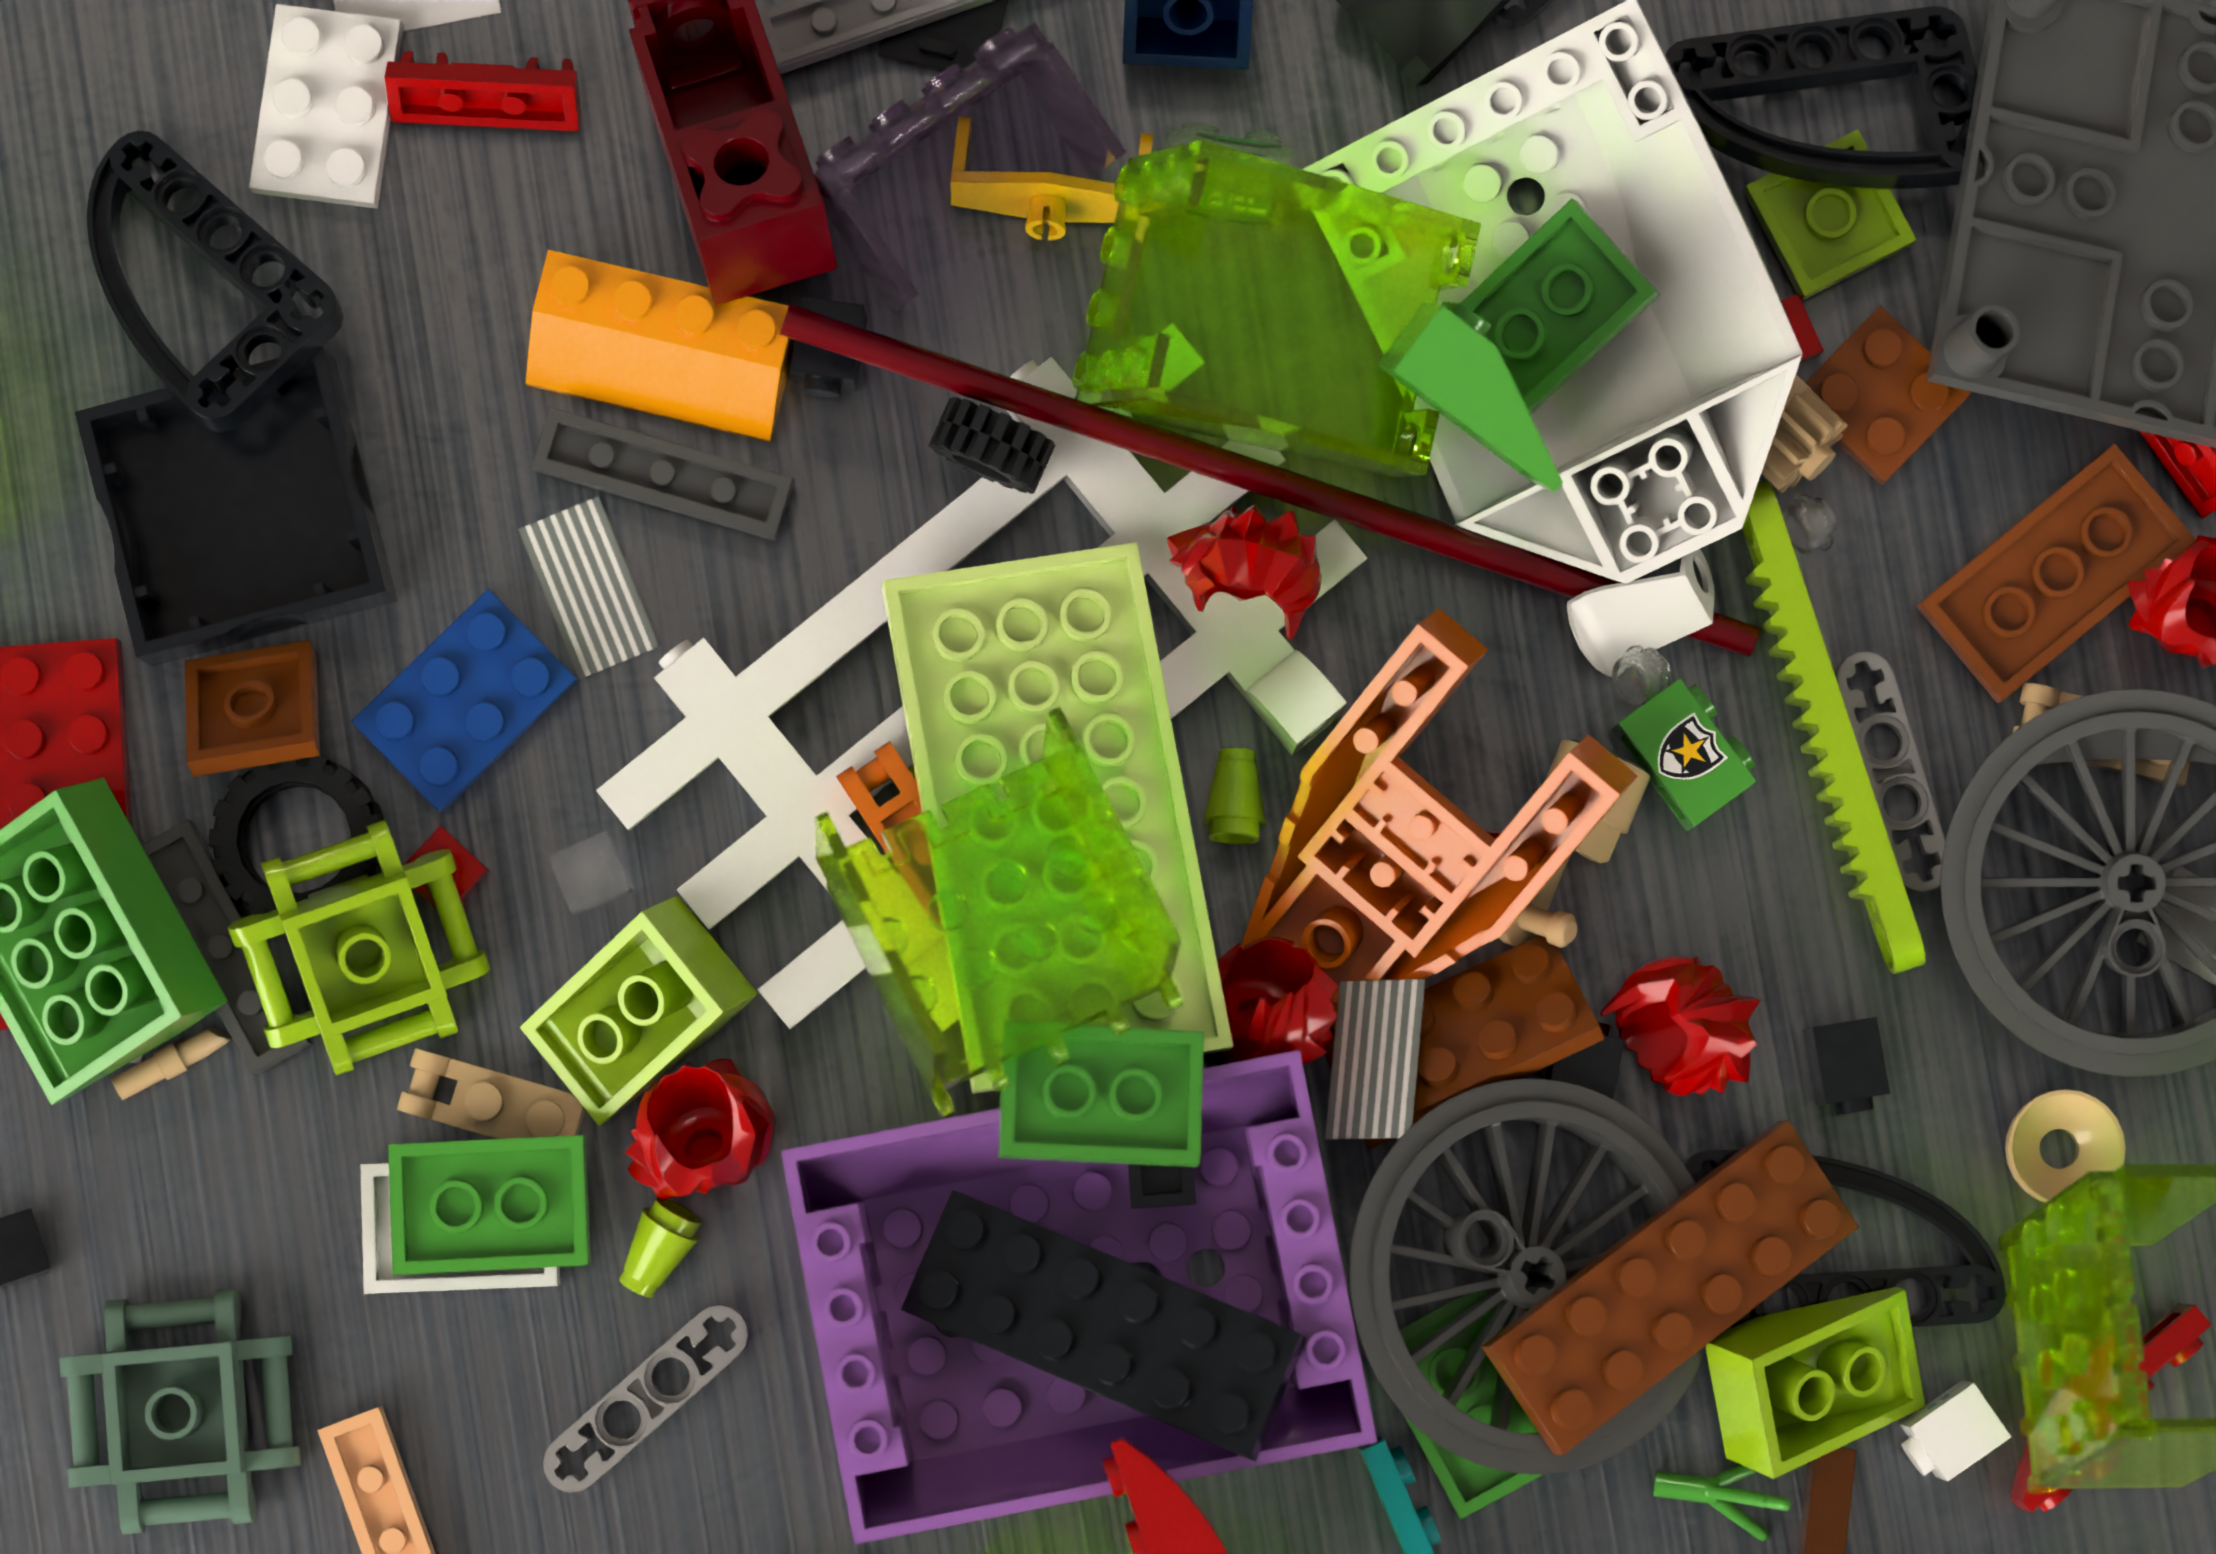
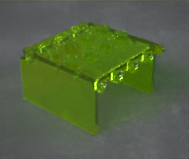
M1060 706L1047 713L1042 749L1043 759L1000 777L1002 788L1008 799L1000 802L991 784L987 783L941 804L943 815L948 823V826L940 829L930 810L881 831L889 851L885 855H880L871 837L845 847L828 811L815 816V858L827 880V890L942 1118L955 1112L953 1100L947 1089L983 1072H986L996 1092L1009 1087V1081L1001 1064L1045 1044L1055 1063L1063 1062L1069 1059L1070 1056L1061 1037L1062 1035L1103 1016L1106 1017L1116 1036L1129 1031V1025L1121 1008L1157 991L1170 1011L1183 1005L1181 995L1172 979L1182 939Z
M2123 1164L2115 1171H2088L1999 1236L2000 1251L2006 1252L2010 1283V1290L2006 1292L2005 1296L2006 1307L2013 1309L2017 1354L2012 1357L2013 1369L2020 1372L2025 1418L2020 1420L2021 1435L2027 1436L2032 1476L2026 1479L2028 1493H2049L2058 1488L2184 1487L2216 1470V1418H2158L2154 1420L2151 1418L2146 1372L2139 1371L2138 1363L2144 1360L2138 1305L2130 1303V1296L2136 1293L2130 1246H2152L2215 1204L2216 1164Z

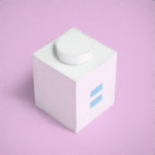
M1961 1380L1925 1405V1408L1918 1410L1899 1423L1909 1438L1901 1443V1446L1916 1469L1923 1476L1932 1471L1936 1478L1947 1482L2011 1438V1435L1975 1383Z

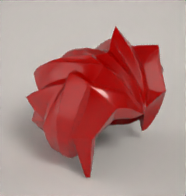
M1255 503L1242 513L1233 505L1229 511L1225 510L1213 524L1207 523L1167 537L1169 549L1174 556L1169 561L1177 567H1182L1181 572L1185 574V583L1192 591L1193 600L1198 611L1203 612L1209 598L1217 592L1228 593L1239 601L1267 595L1282 609L1285 619L1287 639L1291 640L1301 623L1306 609L1313 604L1319 594L1322 576L1316 555V536L1300 534L1294 510L1268 522Z
M2198 535L2193 545L2177 557H2167L2160 568L2143 569L2146 580L2127 581L2136 611L2128 625L2131 630L2153 636L2162 650L2169 654H2183L2186 658H2196L2199 667L2203 669L2212 665L2216 666V538Z
M1263 937L1252 941L1244 947L1239 943L1228 950L1217 961L1233 1047L1229 1051L1222 1052L1229 1063L1300 1050L1304 1065L1327 1053L1325 1047L1334 1039L1330 1027L1337 1019V1015L1334 1010L1336 1003L1331 1001L1338 985L1317 965V961L1310 955L1307 949L1292 947L1294 941L1281 937Z
M1669 955L1646 962L1625 980L1617 994L1600 1011L1601 1016L1616 1012L1617 1029L1619 1028V1035L1624 1039L1626 1048L1636 1051L1637 1065L1649 1070L1651 1081L1664 1084L1662 1087L1666 1092L1676 1096H1685L1695 1092L1702 1096L1707 1090L1712 1088L1724 1094L1728 1080L1749 1083L1750 1051L1757 1045L1749 1026V1019L1761 1000L1750 996L1733 995L1730 986L1723 981L1722 972L1714 965L1703 966L1699 956Z
M716 1059L702 1067L687 1062L675 1073L663 1075L657 1082L651 1085L650 1091L644 1093L638 1108L636 1126L631 1130L635 1141L624 1152L634 1159L627 1170L636 1181L651 1187L657 1198L661 1201L668 1200L674 1196L690 1195L694 1191L707 1195L711 1188H719L723 1184L735 1186L748 1181L752 1170L757 1165H762L770 1152L775 1135L776 1117L765 1093L757 1084L742 1077L731 1059Z

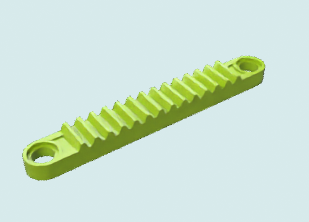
M1763 480L1758 482L1742 527V532L1755 568L1745 578L1747 585L1758 586L1762 590V594L1753 602L1754 609L1766 610L1770 614V618L1760 626L1762 633L1774 634L1778 638V642L1768 651L1770 657L1785 660L1786 666L1776 674L1778 681L1790 682L1794 687L1784 698L1786 705L1800 707L1802 711L1792 722L1794 729L1808 731L1810 737L1800 746L1801 752L1816 755L1818 760L1808 770L1810 777L1824 779L1825 786L1816 794V798L1820 802L1832 803L1834 810L1824 818V822L1827 826L1840 827L1842 833L1832 842L1834 850L1846 851L1849 855V859L1840 867L1841 874L1853 875L1857 879V883L1848 891L1849 898L1864 900L1886 966L1892 974H1897L1925 965L1924 945L1779 503L1769 482Z

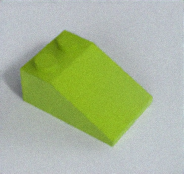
M676 895L637 915L520 1026V1029L600 1127L717 1033L752 1001L758 993L679 895Z
M1892 1287L1754 1317L1724 1331L1705 1346L1726 1458L1772 1479L1925 1408L1906 1291L1900 1287Z

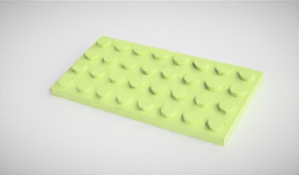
M1127 543L883 580V598L972 1094L1001 1089L1002 1038L1005 1022L1204 1032L1203 1055L1229 1051L1233 1047L1138 543Z

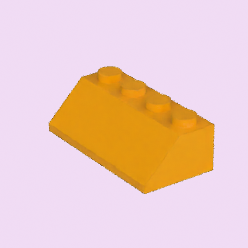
M548 249L532 310L525 384L539 389L771 443L791 365L794 339L780 335L789 306L749 296L715 306L710 289L707 286Z

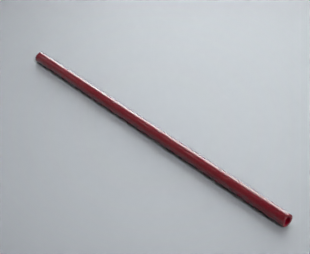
M789 304L780 332L782 336L1570 598H1574L1584 591L1621 583L1461 527ZM1713 612V624L1687 635V637L1750 657L1757 644L1760 629L1758 626Z

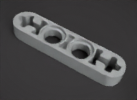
M1869 651L1857 652L1843 660L1834 673L1905 889L1913 894L1926 893L1941 885V867L1945 845L1943 831L1893 670L1889 663L1879 654ZM1855 665H1862L1866 674L1876 672L1879 683L1870 689L1874 707L1886 701L1890 712L1875 713L1860 723L1857 721L1854 711H1863L1868 707L1863 692L1860 689L1850 691L1847 685V680L1856 674ZM1883 724L1896 732L1899 738V748L1893 758L1879 760L1868 753L1864 739L1870 727ZM1902 785L1908 787L1917 797V811L1908 821L1895 820L1884 809L1883 799L1885 793L1892 786ZM1922 823L1925 824L1928 835L1916 836L1915 840L1921 855L1927 856L1932 854L1935 859V866L1926 872L1928 881L1921 882L1917 873H1906L1903 862L1912 858L1909 840L1905 839L1895 844L1892 832H1907Z
M725 1304L710 1306L698 1313L551 1443L543 1459L544 1473L549 1482L558 1490L569 1493L580 1492L595 1484L742 1354L748 1346L750 1338L749 1323L744 1314L735 1307ZM713 1317L719 1323L730 1318L736 1325V1328L730 1334L735 1345L729 1351L724 1346L719 1345L704 1355L702 1358L710 1362L713 1367L703 1374L695 1356L681 1348L679 1344L688 1336L693 1348L697 1347L710 1334V1330L705 1324L709 1318ZM665 1358L679 1359L689 1370L690 1380L688 1386L678 1395L664 1394L654 1383L653 1374L655 1367ZM616 1401L630 1402L637 1407L640 1413V1427L629 1438L615 1437L608 1431L605 1425L606 1411ZM590 1422L598 1439L606 1446L615 1450V1453L607 1460L600 1448L584 1462L583 1465L588 1472L584 1479L576 1473L565 1478L558 1470L564 1462L560 1450L566 1446L570 1451L574 1452L587 1444L592 1437L583 1433L582 1429Z

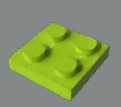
M1858 129L1824 146L1870 151ZM1769 173L1747 184L1743 189L1751 208L1796 293L1799 294L1801 301L1912 246L1917 241L1890 189L1835 186L1794 179L1775 173Z

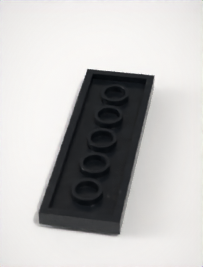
M952 1190L901 1310L1254 1462H1256L1307 1340L1306 1337L955 1190Z

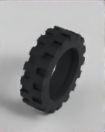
M316 756L251 767V770L243 776L237 775L227 786L229 789L223 800H218L213 812V816L216 817L214 829L209 830V846L213 848L215 858L212 860V864L217 876L221 877L226 885L225 889L229 895L245 906L250 912L265 914L277 909L268 883L264 882L252 867L246 848L248 824L259 805L275 792L292 787L318 789L331 796L346 814L351 838L367 833L366 826L384 820L382 810L379 804L374 801L370 794L371 791L366 784L344 767L323 757ZM377 856L340 869L335 877L320 888L303 893L292 892L295 901L299 902L308 899V895L359 876L368 875V877L381 873Z

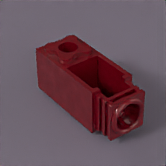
M628 0L635 28L629 29L646 97L714 305L723 304L837 269L824 202L755 0Z

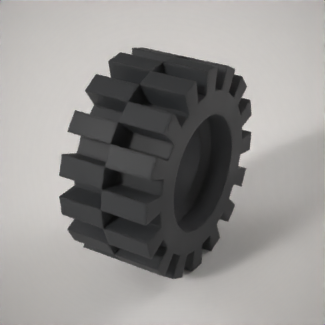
M952 397L948 400L928 446L936 454L946 457V460L951 463L961 465L963 469L971 473L982 475L984 479L991 482H999L1004 487L1015 488L1023 493L1034 494L1056 445H1054L1052 440L1045 438L1046 436L1041 432L1031 430L1029 425L1012 420L1011 416L1002 412L1000 414L994 412L990 407L982 404L978 406L967 399L961 400L958 397Z

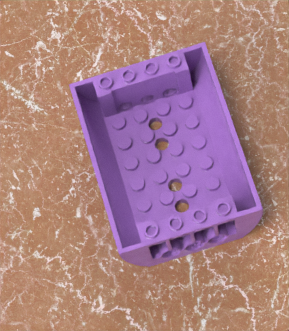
M1300 1050L1203 1069L1200 1165L1194 1167L1196 1205L1131 1209L1128 1164L998 1158L1000 1108L781 1151L854 1545L1111 1495L1113 1492L1102 1459L1114 1455L1110 1441L1122 1436L1152 1457L1176 1481L1377 1443ZM952 1190L1128 1263H1151L1164 1278L1306 1337L1307 1340L1256 1462L963 1336L945 1335L935 1324L901 1310ZM1202 1249H1210L1217 1252L1224 1262L1223 1277L1217 1284L1211 1287L1195 1285L1187 1274L1189 1258L1195 1252Z

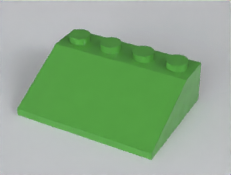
M1443 301L1441 305L1423 303L1378 362L1377 366L1526 479L1555 493L1563 481L1497 346L1484 337L1491 326L1460 302L1457 304L1455 302L1451 303L1448 301L1446 303Z
M104 778L56 789L0 830V1013L51 1105L60 1103L182 1033L228 1002Z

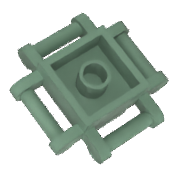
M237 1289L216 1290L214 1297L136 1305H130L127 1299L106 1301L104 1324L107 1353L59 1357L61 1377H67L74 1463V1467L67 1468L69 1488L107 1484L116 1485L119 1523L124 1535L144 1533L146 1526L224 1518H231L233 1524L254 1522L256 1517V1498L252 1485L251 1471L301 1465L300 1445L293 1446L286 1356L293 1355L291 1335L241 1340V1303ZM215 1323V1343L132 1350L131 1348L132 1331ZM261 1358L267 1448L249 1450L243 1360ZM102 1373L109 1464H100L93 1374ZM227 1474L228 1492L145 1500L142 1494V1482Z

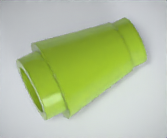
M1232 747L1218 751V762L1216 763L1203 818V824L1209 827L1208 839L1212 842L1225 845H1249L1260 840V829L1266 826L1258 765L1256 764V752L1254 750Z
M656 1197L651 1208L645 1207L642 1210L619 1281L631 1291L644 1297L652 1298L657 1289L661 1287L699 1241L700 1238L696 1231L702 1222L701 1219L689 1209L672 1200L661 1201Z

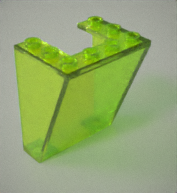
M1203 139L1129 158L1128 164L1122 167L1115 183L1114 199L1119 202L1115 223L1106 232L1101 245L1100 260L1102 264H1105L1100 289L1093 293L1087 308L1086 322L1091 327L1086 351L1079 355L1073 370L1072 384L1077 389L1075 399L1147 423L1393 477L1426 475L1440 412L1431 409L1413 410L1416 395L1378 367L1377 364L1423 303L1437 304L1440 290L1468 286L1481 223ZM1458 245L1457 255L1451 267L1452 256L1456 246ZM1417 431L1415 446L1410 454L1411 443Z

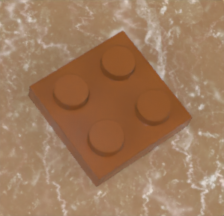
M1880 305L1805 383L1848 424V427L1841 432L1843 434L1842 438L1836 443L1882 486L1972 392L1928 382L1927 375L1931 352Z
M311 640L185 660L186 762L193 777L320 756L317 657Z

